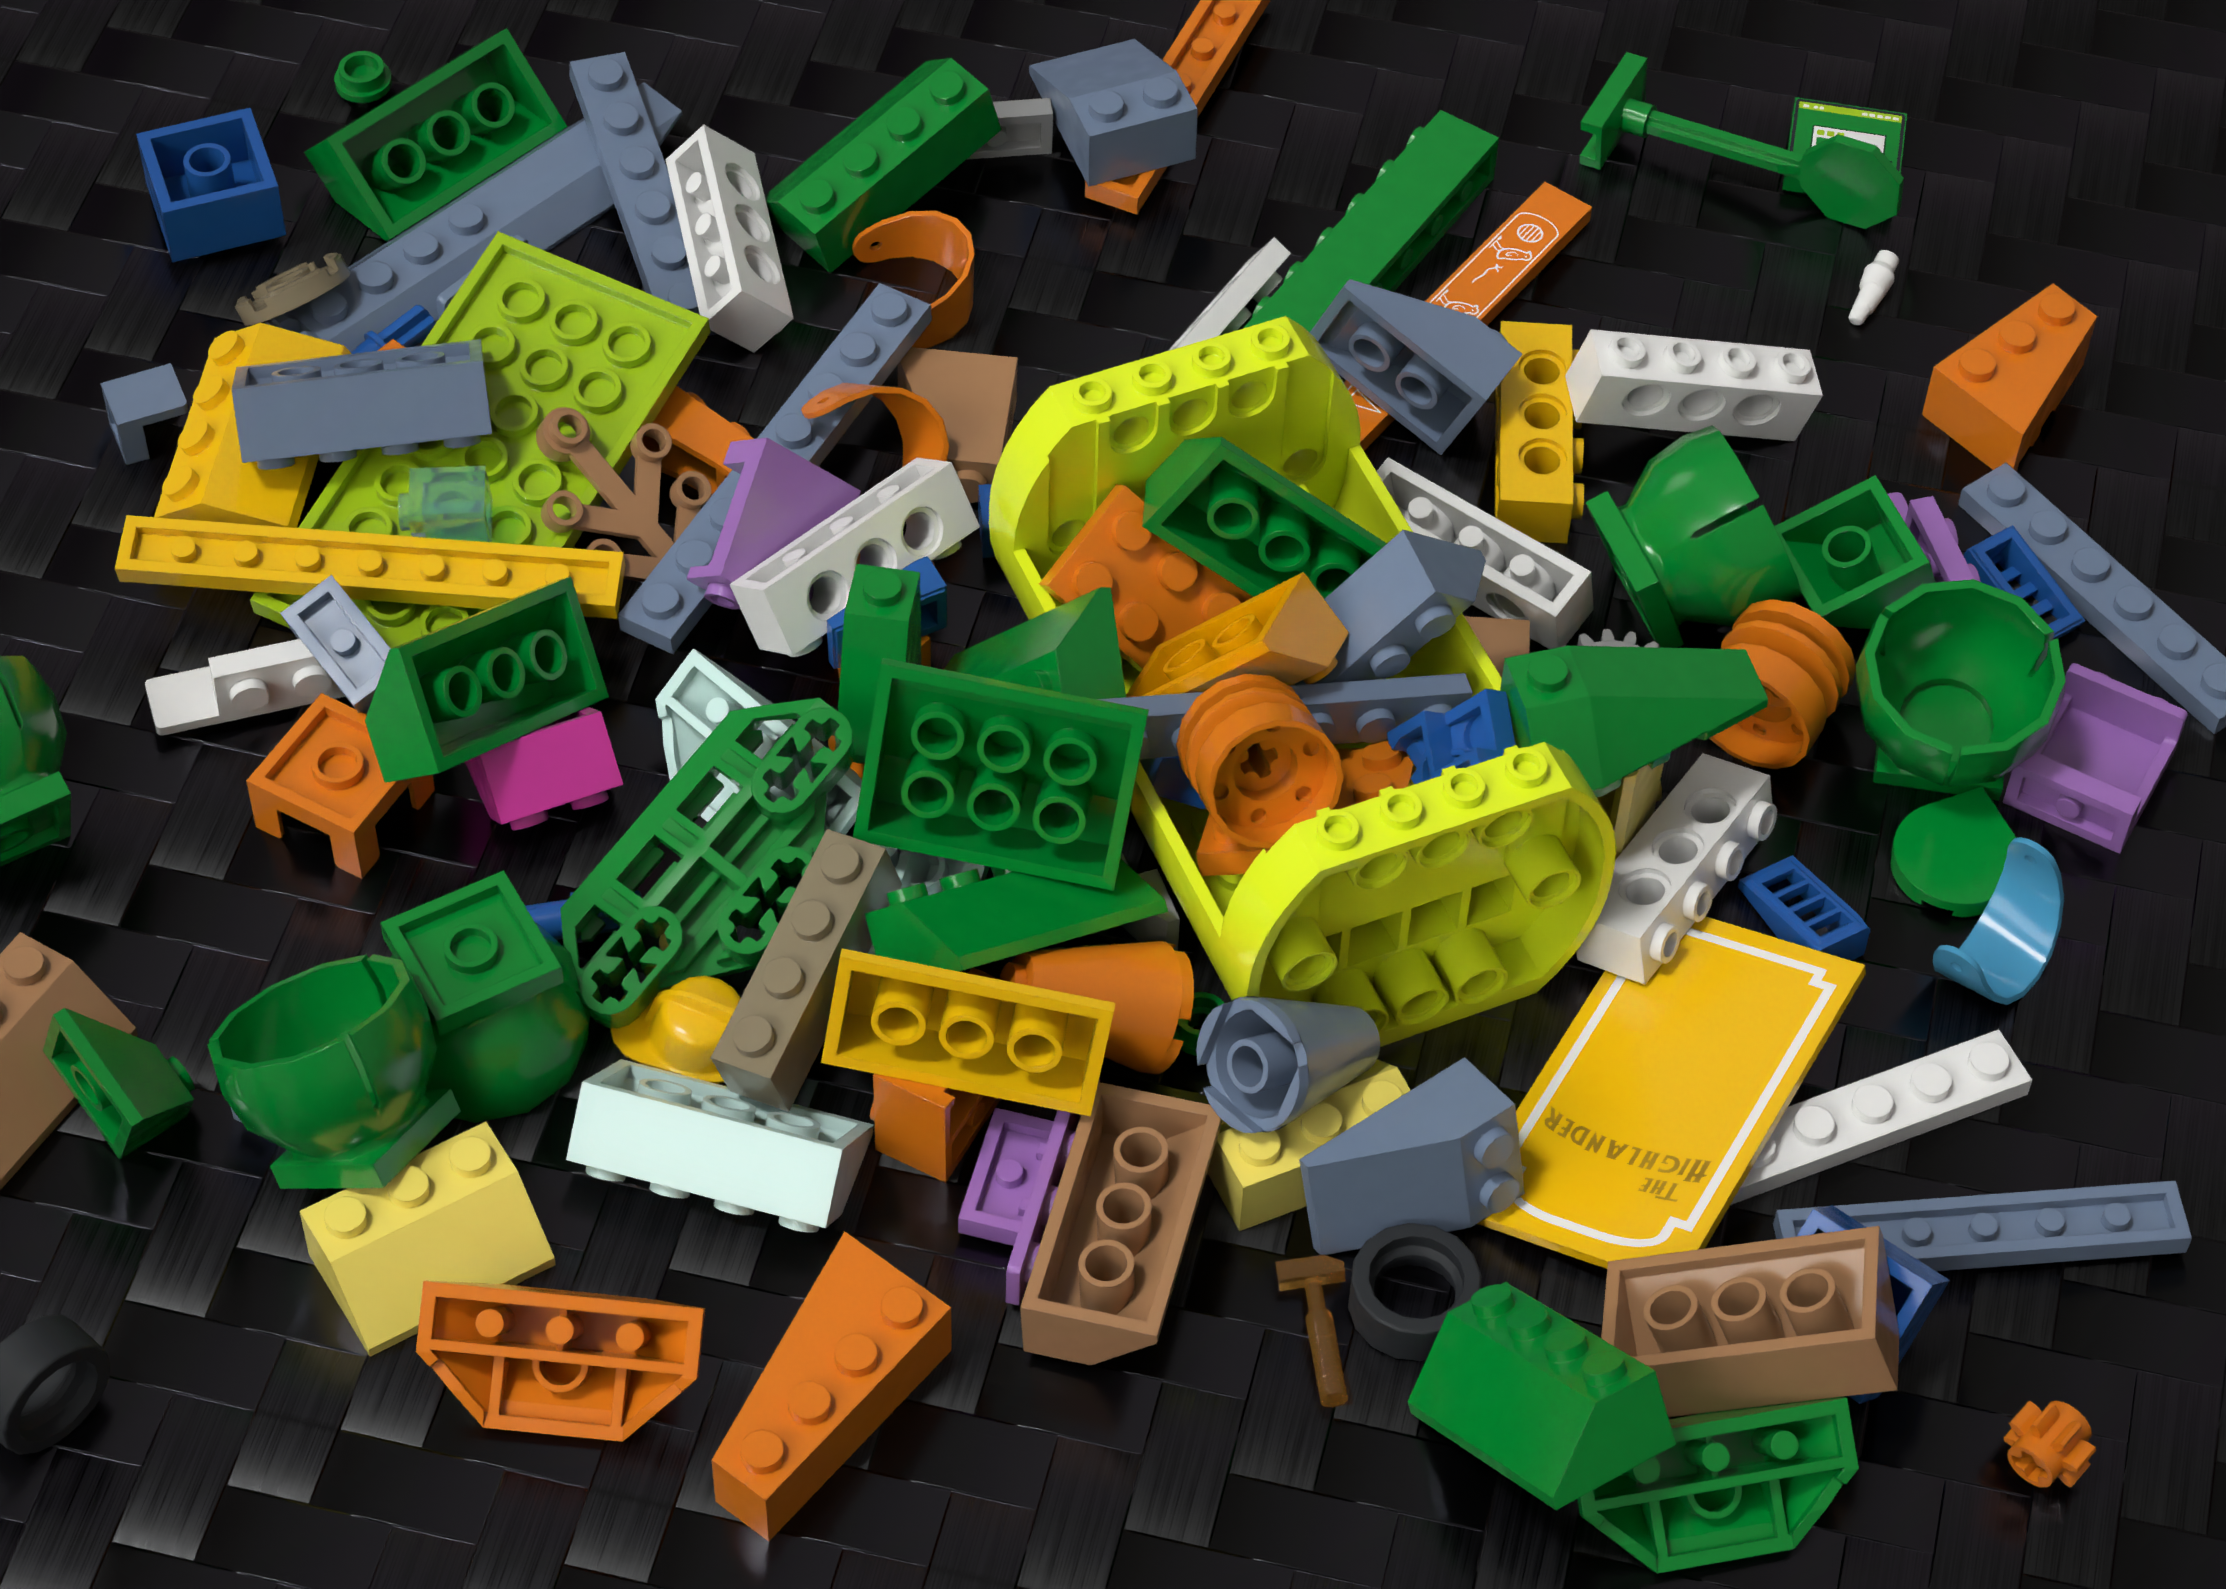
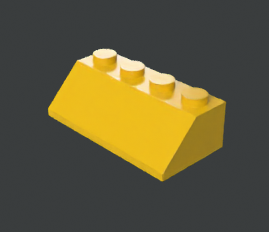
M258 323L237 331H227L214 338L208 350V359L199 385L193 394V403L187 421L178 438V447L169 474L163 483L162 494L154 517L297 528L319 454L294 457V465L280 469H258L257 461L242 463L231 390L236 367L352 353L344 345L264 323Z
M842 948L821 1063L1091 1116L1115 1003Z

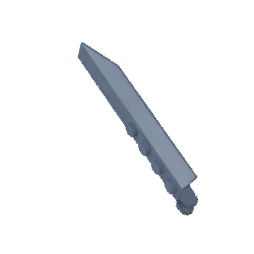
M643 82L638 85V89L660 147L682 116V111ZM585 119L579 120L349 266L350 276L341 284L306 304L265 321L264 324L341 344L352 352L365 341V333L368 331H373L376 334L380 333L415 305L423 306L433 317L434 321L437 322L439 319L436 303L438 295L474 268L498 231L511 237L518 234L528 240V244L547 252L615 208Z

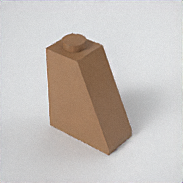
M911 347L898 364V387L927 399L943 418L949 441L947 461L952 462L969 502H978V485L992 484L997 464L1011 437L1017 401L1018 357Z

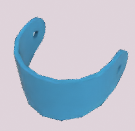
M2022 837L2014 838L2010 842L2002 874L1983 914L1959 949L1949 945H1940L1933 955V966L1936 972L1994 1002L2005 1005L2023 998L2036 984L2053 954L2061 928L2064 905L2061 873L2054 857L2044 847Z

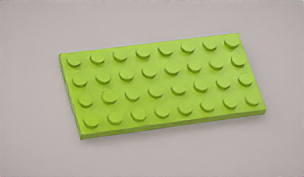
M498 231L421 345L481 339L492 434L480 435L481 442L479 444L460 448L444 447L443 440L418 442L419 450L400 455L382 454L381 447L356 450L357 457L342 462L298 528L573 548L583 531L571 529L565 533H557L548 529L541 518L543 504L553 493L562 490L575 494L581 503L585 505L599 507L604 499L572 460L568 462L553 461L541 452L536 441L538 426L547 414L556 408L567 407L578 411L589 424V441L619 476L632 456L630 443L633 436L642 426L653 423L710 334L709 318ZM564 422L558 423V428L562 435L568 438L576 437V432L571 426ZM553 504V511L557 517L563 520L571 519L570 511L566 506ZM255 592L250 602L254 613L290 628L280 613L304 595ZM351 599L391 649L486 610Z

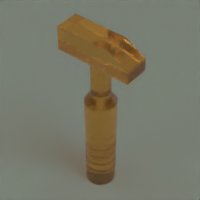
M1326 1255L1275 1262L1279 1291L1305 1287L1309 1308L1305 1320L1320 1402L1326 1407L1340 1406L1348 1400L1333 1315L1325 1306L1322 1285L1346 1281L1344 1262Z

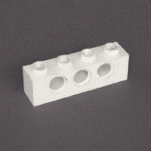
M703 125L665 159L699 314L709 318L711 331L755 353L774 335L781 332L794 317L755 153Z
M1590 329L1565 375L1575 420L1579 423L1695 432L1713 425L1722 435L1785 441L1796 440L1823 396L1810 350Z
M915 458L729 585L759 649L786 654L790 657H798L813 651L822 643L821 636L827 633V620L846 607L859 553L860 564L901 570L914 561L926 556L930 560H938L955 553L962 545L960 540L978 529L980 525L952 462ZM905 522H906V524H907L906 533H905V535L903 536V528H904V524H905ZM813 584L814 593L811 601H809V592Z
M1387 458L1376 471L1414 533L1477 549L1482 552L1486 562L1477 596L1472 604L1473 606L1494 618L1530 620V638L1548 649L1566 645L1594 610L1591 571L1390 458Z
M1702 753L1615 860V868L1607 900L1589 935L1576 951L1577 960L1644 985L1662 963L1670 962L1678 949L1680 940L1695 921L1700 922L1705 918L1713 898L1727 881H1733L1738 876L1745 858L1758 841L1766 840L1771 834L1777 818V808L1772 804L1770 775Z

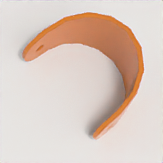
M909 211L881 220L856 236L852 244V250L859 261L874 263L892 258L916 257L938 263L950 270L958 279L947 294L931 304L932 321L912 347H933L953 338L967 324L973 307L975 253L972 235L958 218L938 211ZM879 242L876 246H871L872 243Z
M841 383L820 392L804 404L801 409L805 418H817L848 402L871 394L883 401L897 420L903 440L902 467L915 458L947 461L949 441L943 418L927 399L904 388Z

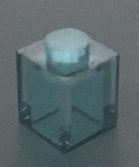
M486 467L410 468L409 493H400L398 497V516L401 531H411L413 537L492 542V494Z

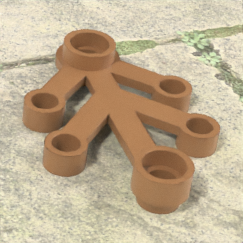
M561 407L552 410L537 428L536 441L539 449L546 457L553 461L568 462L572 460L612 509L585 505L581 503L575 494L564 490L557 491L542 506L541 518L548 529L557 533H565L575 529L637 539L652 557L624 554L626 564L624 579L644 582L698 514L701 507L710 498V482L703 474L697 471H687L682 473L672 484L670 499L673 505L677 507L674 538L672 541L658 524L661 461L668 454L672 446L669 432L659 424L649 423L642 426L633 436L630 443V449L635 458L633 493L589 441L590 427L585 417L572 408ZM564 422L571 426L576 432V437L568 438L562 435L559 431L558 423ZM642 437L655 439L659 444L660 451L651 452L646 449ZM682 484H690L698 491L699 499L692 500L686 497L682 491ZM553 504L566 506L570 511L571 519L563 520L557 517L553 511ZM597 539L587 547V550L622 552L619 546L609 539Z

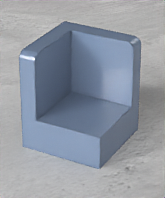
M171 363L101 383L109 424L126 465L150 459L143 426L184 415L188 412L187 400Z

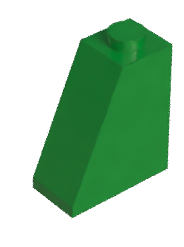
M856 564L844 612L838 711L847 718L853 732V762L865 764L882 658L921 665L920 572Z

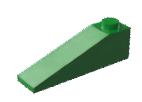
M1563 646L1505 658L1500 691H1505L1507 694L1517 747H1530L1546 742L1561 751L1563 749L1578 766L1596 797L1604 796L1621 786L1623 777L1647 764L1653 769L1670 760L1671 751L1695 738L1707 740L1761 711L1768 704L1767 694L1745 649Z

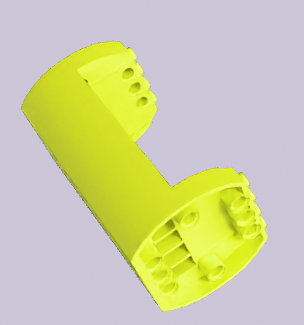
M1287 316L1049 386L1031 406L1007 442L995 470L989 501L990 541L995 557L1029 620L1062 605L1042 588L1039 583L1115 485H1126L1144 501L1146 480L1187 439L1223 437L1386 543L1391 541L1402 530L1413 531L1360 445L1361 427L1358 410L1349 390L1316 338L1302 325ZM1463 613L1456 618L1454 626L1448 632L1439 637L1432 638L1412 655L1410 663L1404 670L1386 678L1465 673L1473 692L1472 697L1484 689L1500 691L1502 680ZM1121 656L1125 692L1127 694L1140 672ZM1358 742L1333 745L1336 749L1362 748L1372 743ZM1546 742L1522 748L1514 745L1505 748L1502 756L1466 768L1456 769L1454 765L1442 769L1441 776L1402 789H1394L1390 786L1379 790L1378 797L1342 809L1331 810L1330 807L1317 810L1316 817L1294 824L1267 853L1263 848L1245 874L1201 876L1196 852L1209 816V811L1158 796L1140 760L1130 807L1131 813L1231 1000L1239 997L1255 996L1358 1007L1364 1010L1376 1024L1380 1037V1047L1537 993L1575 954L1598 920L1609 894L1616 860L1615 832L1608 815L1570 755L1563 749L1561 751Z

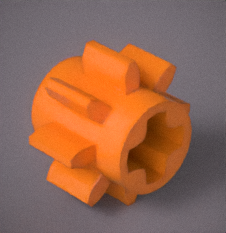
M2028 1401L2009 1422L2011 1430L2004 1436V1441L2012 1446L2007 1453L2009 1463L2016 1473L2030 1484L2038 1487H2049L2058 1477L2070 1488L2091 1465L2088 1460L2096 1451V1447L2088 1442L2092 1436V1429L2086 1418L2071 1405L2061 1401H2052L2041 1411L2036 1404Z

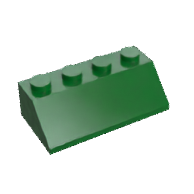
M506 28L461 54L304 153L334 201L382 239L388 241L568 126Z
M952 58L924 62L765 194L770 220L829 273L833 272L854 254L852 244L860 232L881 220L902 214L1002 130L989 89Z
M1223 437L1184 440L1146 480L1142 527L1253 597L1304 572L1325 599L1387 544Z
M572 577L559 579L389 650L365 719L385 783L441 773L609 697Z
M1097 588L955 654L943 670L1092 699L1126 697L1111 588Z
M1120 858L1114 891L991 867L994 878L981 881L978 869L965 871L939 879L942 892L931 895L928 894L925 883L886 893L890 906L864 913L876 955L959 972L1168 912L1165 899Z
M1507 1282L1481 1288L1472 1295L1471 1300L1447 1312L1408 1399L1412 1415L1555 1510L1676 1445L1655 1370Z

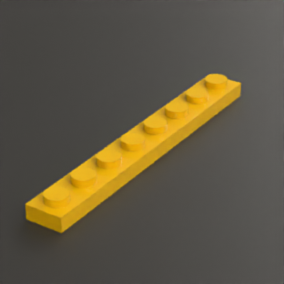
M126 515L115 571L119 582L305 595L332 575L350 599L489 609L549 583L571 576L583 616L617 619L626 564L624 552Z

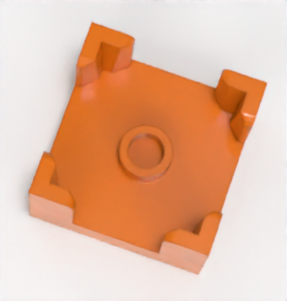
M321 693L246 780L255 825L257 828L277 838H282L285 834L281 812L314 827L330 835L335 864L340 869L363 879L380 856L375 825L407 787L409 788L412 807L419 810L435 791L433 774L385 783L365 723L367 714L363 712L358 713L356 709Z

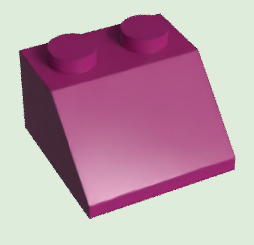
M585 707L465 761L490 819L500 824L510 822L512 830L523 829L542 823L549 819L546 810L569 802L572 810L584 809L605 802L609 799L608 789L623 785L602 712L591 707Z

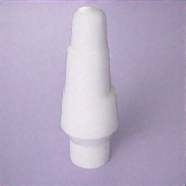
M1888 250L1879 251L1875 260L1865 267L1859 284L1860 291L1848 317L1853 325L1859 326L1864 323L1894 283V271L1899 264V258L1893 252Z

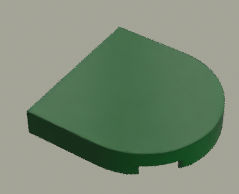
M1983 786L1924 805L1907 815L1899 825L1894 837L1890 862L1891 871L1901 890L1920 905H1923L1925 901L1933 906L1952 910V916L1957 917L1981 915L1992 897L2002 874L2008 845L2016 836Z

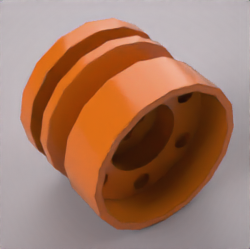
M1770 599L1752 603L1743 611L1733 624V629L1725 636L1721 644V649H1745L1767 694V707L1709 739L1729 755L1750 765L1779 769L1794 766L1807 755L1824 729L1826 718L1835 712L1839 706L1840 699L1846 695L1852 686L1856 664L1852 650L1840 632L1819 614L1793 602Z
M1242 674L1218 681L1199 695L1182 718L1176 743L1181 769L1199 794L1210 815L1226 836L1248 847L1271 848L1294 824L1316 817L1317 810L1330 807L1333 810L1338 803L1344 778L1340 754L1291 686L1267 675Z

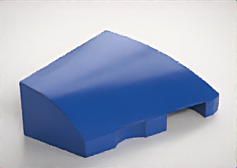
M1484 689L1446 713L1424 710L1387 732L1388 743L1392 750L1406 751L1416 767L1415 772L1411 776L1414 784L1441 776L1442 769L1454 765L1456 769L1466 768L1502 756L1505 748L1516 745L1507 694L1505 691Z

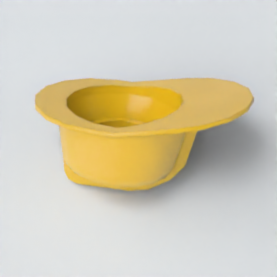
M708 976L689 977L673 985L670 989L658 992L652 1002L631 1024L621 1028H610L613 1042L625 1057L642 1065L716 1084L725 1083L711 1056L741 997L732 986L718 978Z

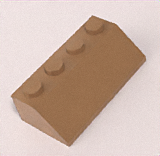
M21 932L0 954V1190L78 1103V1100L43 1052L53 1014L63 1008H67L133 1036H138L136 1027L73 960Z
M1098 1082L1091 1116L1081 1115L1021 1303L1023 1350L1025 1352L1094 1365L1157 1344L1223 1121L1211 1105Z
M1879 1226L1608 1261L1601 1339L1656 1371L1668 1417L1898 1390L1899 1328L1884 1239Z

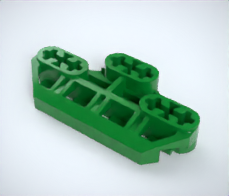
M821 698L730 711L560 908L563 946L571 953L580 986L581 1002L596 1023L606 1028L627 1026L640 1016L657 996L658 992L670 989L673 985L689 977L708 976L719 978L757 967L779 924L771 908L763 916L761 901L757 897L762 892L768 907L776 900L779 916H783L796 888L788 887L779 897L781 890L778 877L783 874L786 878L793 879L798 873H801L803 877L825 833L827 795L845 775L854 759L853 732L849 721L841 712L831 707ZM798 719L795 724H791L762 759L753 754L763 743L762 730L757 729L764 721ZM832 735L835 736L836 749L834 751L827 747H822L814 755L813 738L816 737L825 742ZM794 754L797 756L799 766L802 768L798 775H796L794 759H792ZM809 761L812 777L815 779L813 782H810L808 772L804 768ZM721 773L741 790L737 794L733 792L708 823L701 828L694 822L723 790L724 784L716 778ZM791 783L793 784L795 796L793 800L790 801L788 798L781 796L775 802H772L771 787L775 786L780 790H784ZM662 842L682 859L678 863L674 861L648 893L641 898L634 892L665 857V853L657 847ZM602 912L620 928L618 931L613 932L583 969H581L577 939L581 935L582 942L585 943L592 942L606 926V923L598 917L599 913ZM760 919L759 928L762 938L756 941L751 937H746L741 943H738L736 927L741 924L745 928L750 929ZM665 932L668 947L662 951L658 947L653 946L646 952L642 937L648 933L650 936L658 938ZM626 951L634 967L640 961L643 973L647 976L642 983H640L634 968L629 973L627 972L624 961L621 959ZM622 982L621 985L626 997L620 1002L612 997L603 1002L599 988L603 984L615 988Z

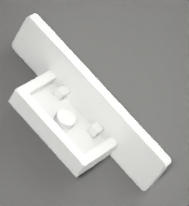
M300 639L208 658V667L151 678L145 682L156 732L162 736L312 704L321 693L333 699L345 697Z

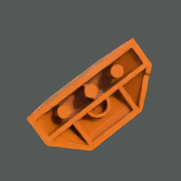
M426 1280L423 1281L416 1353L429 1367H432L448 1389L483 1428L623 1442L698 1379L705 1308L638 1297L507 1284Z

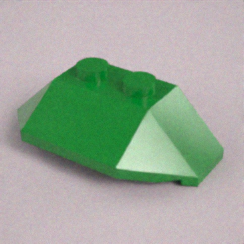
M1836 1397L1709 1412L1669 1419L1676 1443L1675 1446L1578 1498L1580 1516L1657 1574L1795 1549L1827 1509L1842 1485H1846L1859 1469L1848 1400L1846 1397Z

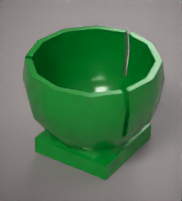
M1713 425L1683 435L1649 460L1626 505L1617 507L1608 491L1586 502L1612 567L1653 640L1659 644L1658 648H1678L1684 645L1679 632V626L1685 621L1733 627L1740 614L1752 603L1770 599L1794 602L1802 596L1796 573L1764 504L1751 511L1748 510L1746 505L1760 497L1722 433Z
M1974 579L1925 583L1885 607L1883 612L1879 614L1871 627L1856 664L1857 691L1865 732L1877 744L1873 775L1874 783L1950 794H1960L1983 786L1991 800L1999 801L2003 790L2004 775L2032 757L2044 744L2065 695L2066 680L2058 638L2053 640L2054 631L2023 598Z
M23 655L0 656V867L71 836V793L59 772L67 731L55 693L37 668Z
M504 870L380 922L383 939L392 953L391 958L403 960L418 984L428 1009L437 1051L426 1089L451 1088L461 1111L455 1119L478 1123L528 1113L570 1082L588 1041L590 1013L583 1006L580 999L582 996L571 953L533 920Z
M366 954L322 963L270 985L231 1012L209 1039V1044H207L222 1095L245 1128L286 1149L270 1165L280 1189L384 1188L461 1112L451 1088L426 1089L437 1046L428 1009L420 988L403 960L375 954L368 957Z

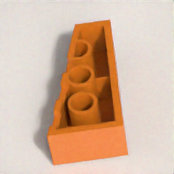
M844 1231L712 1458L715 1502L769 1542L951 1352V1307Z

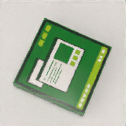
M1795 97L1787 150L1804 154L1806 149L1839 134L1876 145L1901 174L1907 113ZM1784 175L1782 190L1806 193L1800 187L1798 179Z

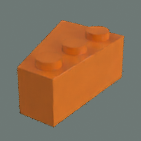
M2052 283L1933 367L1922 415L1992 470L2007 463L2017 472L2020 461L2028 448L2032 447L2036 442L2041 428L2051 411H2055L2084 365L2097 316Z
M974 967L968 972V974L999 979ZM874 1074V1101L870 1110V1119L875 1122V1150L946 1183L1001 1099Z

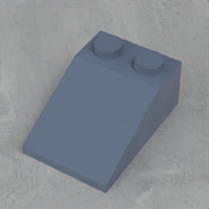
M1136 39L1029 65V74L1041 97L1050 98L1053 120L1088 187L1196 159L1198 109L1178 72Z
M1351 279L1342 287L1310 331L1340 376L1440 455L1453 442L1522 356V353L1509 344L1502 334L1489 328L1475 316Z
M1465 1057L1299 1159L1313 1248L1321 1256L1360 1249L1368 1239L1383 1229L1406 1223L1433 1225L1446 1232L1470 1228L1491 1214L1504 1211L1515 1199L1525 1193L1515 1103Z

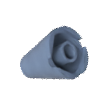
M1245 996L1214 1008L1207 1016L1197 1041L1198 1066L1206 1064L1211 1086L1205 1087L1203 1090L1209 1104L1225 1123L1243 1133L1271 1132L1285 1127L1369 1070L1379 1056L1380 1037L1373 1019L1358 1007Z

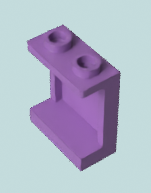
M769 438L730 442L723 465L741 475L711 562L706 566L690 567L687 576L688 581L706 590L704 597L708 601L724 608L740 609L729 584L858 498L861 492L859 489ZM813 584L809 592V601H811L814 593Z
M2073 663L2065 675V695L2048 738L2032 757L2012 770L2003 803L2120 854L2176 751L2188 713L2186 710L2170 704L2162 698L2151 696L2111 679L2101 672H2096Z

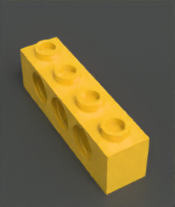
M1501 321L1499 333L1505 337L1509 344L1521 352L1522 356L1495 389V518L1538 542L1567 544L1571 519H1582L1584 505V484L1573 483V474H1581L1584 453L1583 438H1573V429H1581L1582 423L1575 420L1565 378L1579 351L1572 349V325Z

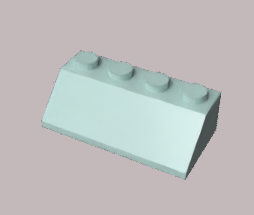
M620 1059L582 1082L566 1160L586 1165L585 1172L598 1179L624 1181L626 1176L651 1182L649 1189L659 1195L672 1198H688L690 1193L715 1199L714 1207L727 1213L752 1215L754 1210L780 1216L779 1224L788 1229L800 1232H817L819 1227H828L842 1215L872 1138L874 1124L793 1104L790 1111L787 1112L731 1092L727 1086Z

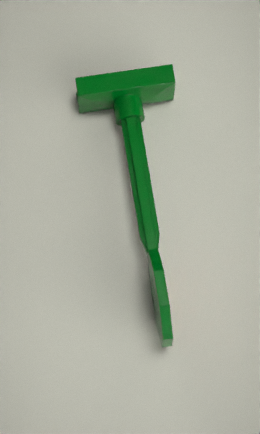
M1626 52L1581 120V130L1592 133L1593 136L1580 154V164L1601 170L1625 132L1642 138H1647L1650 134L1796 178L1800 181V187L1827 218L1862 229H1867L1896 216L1901 209L1904 177L1876 145L1838 134L1806 149L1804 154H1799L1658 112L1655 105L1645 102L1647 58Z

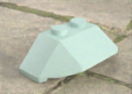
M695 649L691 650L655 699L658 718L662 719L663 746L669 779L671 780L730 711L773 704ZM792 719L764 721L757 729L762 730L763 743L753 754L762 759L791 724L796 722ZM815 738L812 739L815 755L819 749L825 746ZM794 754L792 759H794L796 775H798L802 768L799 766L797 756ZM809 761L804 768L808 772L810 782H813L815 779L812 777ZM851 768L848 769L827 795L825 831L829 829L846 835L856 821L862 780ZM721 773L716 778L724 784V788L700 815L707 822L733 792L737 794L741 790ZM792 783L784 790H780L775 786L770 788L772 802H775L781 796L788 798L790 801L795 798Z

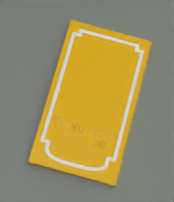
M1705 916L1702 921L1694 922L1680 940L1678 949L1671 961L1666 964L1662 963L1645 985L1605 970L1516 1110L1525 1193L1515 1199L1504 1211L1493 1213L1477 1224L1606 1269L1608 1261L1705 1249L1866 974L1865 965Z

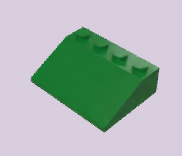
M882 658L853 838L871 844L1114 891L1149 709Z

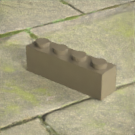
M826 829L711 1056L714 1065L731 1092L787 1112L790 1111L826 1038L841 950L843 948L863 953L869 952L873 943L864 913L890 906L886 893L899 890L902 886V882L886 848Z

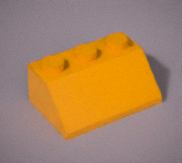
M1302 572L1157 645L1126 694V697L1205 692L1218 681L1242 674L1272 676L1289 686L1302 680L1306 684H1313L1324 678L1336 667L1338 660L1335 656L1349 632L1307 575Z

